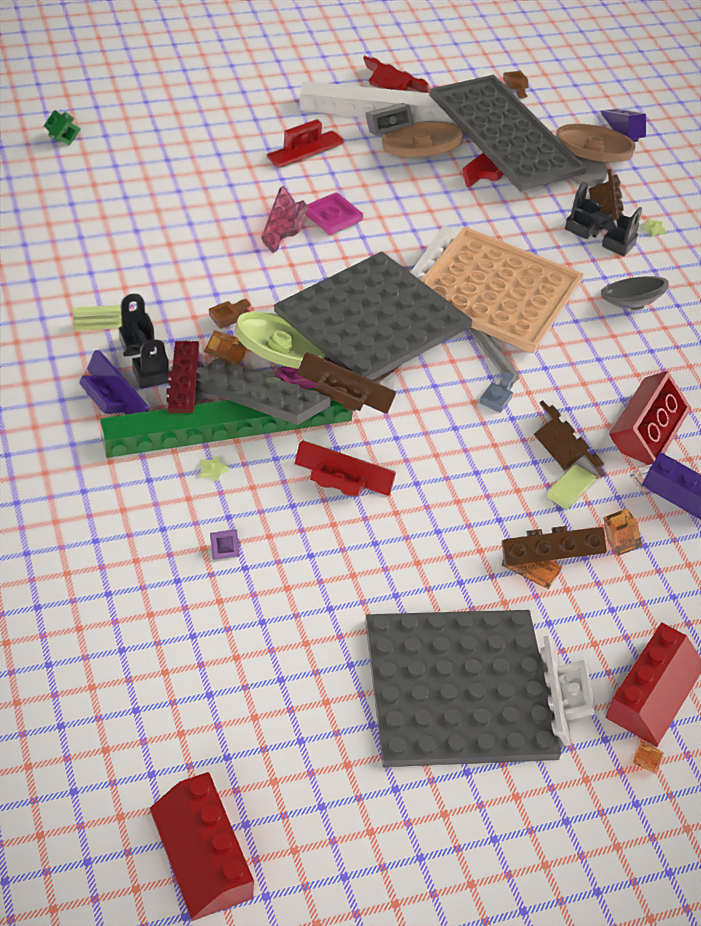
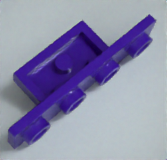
M95 350L87 367L91 375H82L79 382L80 386L86 391V394L106 414L125 413V415L148 412L149 406L104 354L100 350Z

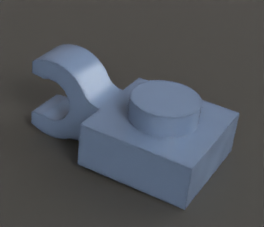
M505 372L499 385L492 382L482 394L480 404L501 413L512 399L513 392L510 390L513 387L511 382L515 375Z

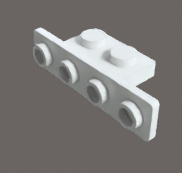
M547 635L543 636L545 647L541 648V654L544 663L548 666V670L544 671L546 684L548 688H551L552 695H548V703L552 713L554 712L555 720H551L554 735L560 737L565 746L571 745L568 721L596 714L588 666L585 660L559 666L556 647L550 636Z

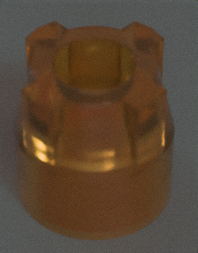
M641 742L635 753L633 763L655 774L663 759L664 752Z

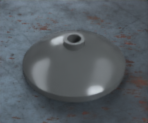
M658 276L627 278L602 288L601 297L613 305L631 308V310H640L645 305L653 303L664 295L669 289V281Z

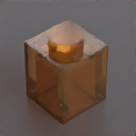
M214 330L204 352L214 359H223L230 364L240 365L247 348L237 337Z
M627 508L603 517L607 541L618 556L642 547L638 522Z

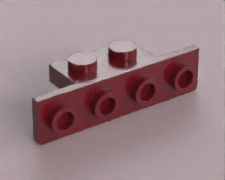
M175 341L172 371L168 372V385L170 388L166 389L168 413L194 412L199 341Z

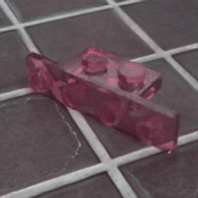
M284 186L278 190L261 236L263 244L272 253L277 252L281 239L288 236L293 237L299 233L308 208L304 200L295 203Z

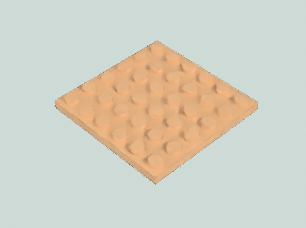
M464 226L421 281L472 319L471 328L534 354L581 283L584 274Z

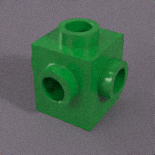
M54 109L43 125L49 131V137L56 142L60 140L69 146L81 131V128L73 122L75 118L66 111L61 113Z

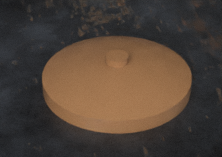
M415 122L412 126L386 132L382 136V148L385 152L400 157L433 156L458 147L463 141V132L458 125L449 122Z
M581 123L566 124L559 127L556 132V137L574 155L593 161H627L633 157L636 148L635 143L626 135L602 126Z

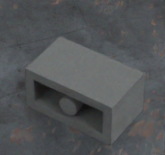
M404 103L365 113L369 132L375 135L413 125L410 105Z

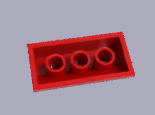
M669 371L647 376L643 379L609 433L613 443L622 454L649 466L653 464L660 452L665 454L691 410V406Z
M661 622L612 698L605 718L658 747L701 675V657L688 636Z
M210 772L179 781L150 807V813L192 922L253 899L254 878Z

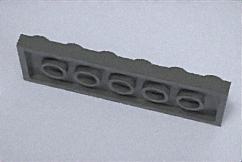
M223 359L212 360L211 363L199 367L197 370L196 389L296 425L330 406V397L319 394L318 391L308 390L300 387L298 384H290L281 381L279 378L263 375L259 371L245 369L241 365L230 364Z

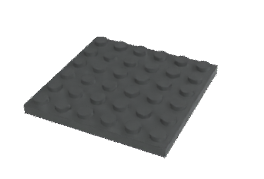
M382 251L274 304V312L334 363L370 380L378 378L472 327V319Z
M530 610L366 614L365 626L383 767L549 761L560 759L559 740L552 730L551 720H554L548 703V690Z

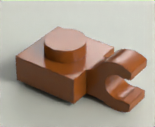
M521 70L504 72L503 81L510 89H516L519 98H526L528 95L525 93V89L529 88V79Z
M241 299L235 304L226 301L209 308V316L219 329L236 323L238 317L243 313L250 312L248 307L251 304L247 299Z

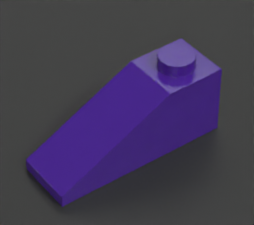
M619 108L601 110V115L613 130L626 135L633 142H638L639 138L646 137V113Z

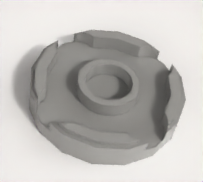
M577 157L587 169L585 174L572 177L571 179L578 184L587 182L588 186H591L592 183L599 184L605 182L608 168L603 162Z

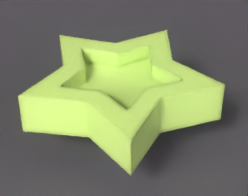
M649 218L647 224L642 225L641 229L649 232L652 237L657 234H666L667 231L662 226L663 221Z
M218 456L211 460H200L203 468L200 472V478L211 477L218 482L220 475L229 471V466L220 463Z

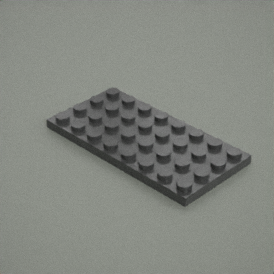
M494 74L430 89L429 96L520 192L585 174L587 167Z

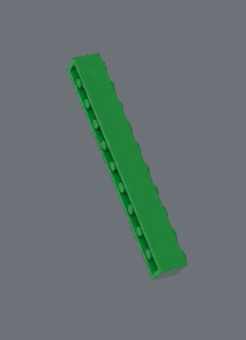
M225 400L194 405L193 413H168V409L100 418V427L106 458L343 423L352 421L353 411L344 408L342 403L333 400L330 401L328 408L296 425Z

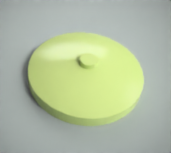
M254 311L243 313L238 317L234 328L236 337L246 348L264 359L283 366L299 369L306 352L323 359L326 358L323 352L277 314Z

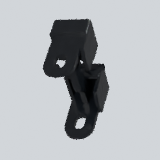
M582 182L576 192L571 215L566 220L565 230L588 239L591 235L596 238L599 231L605 229L608 232L604 235L602 247L625 257L636 245L642 207H639L631 217L620 214L617 223L612 217L600 212L601 205L585 198L588 184L587 182Z
M137 293L129 294L122 299L120 304L121 327H119V340L124 349L123 356L130 357L140 354V357L132 358V370L141 389L168 383L169 360L165 352L164 342L154 339V326L148 313H145L143 297ZM136 302V309L130 311L129 304Z

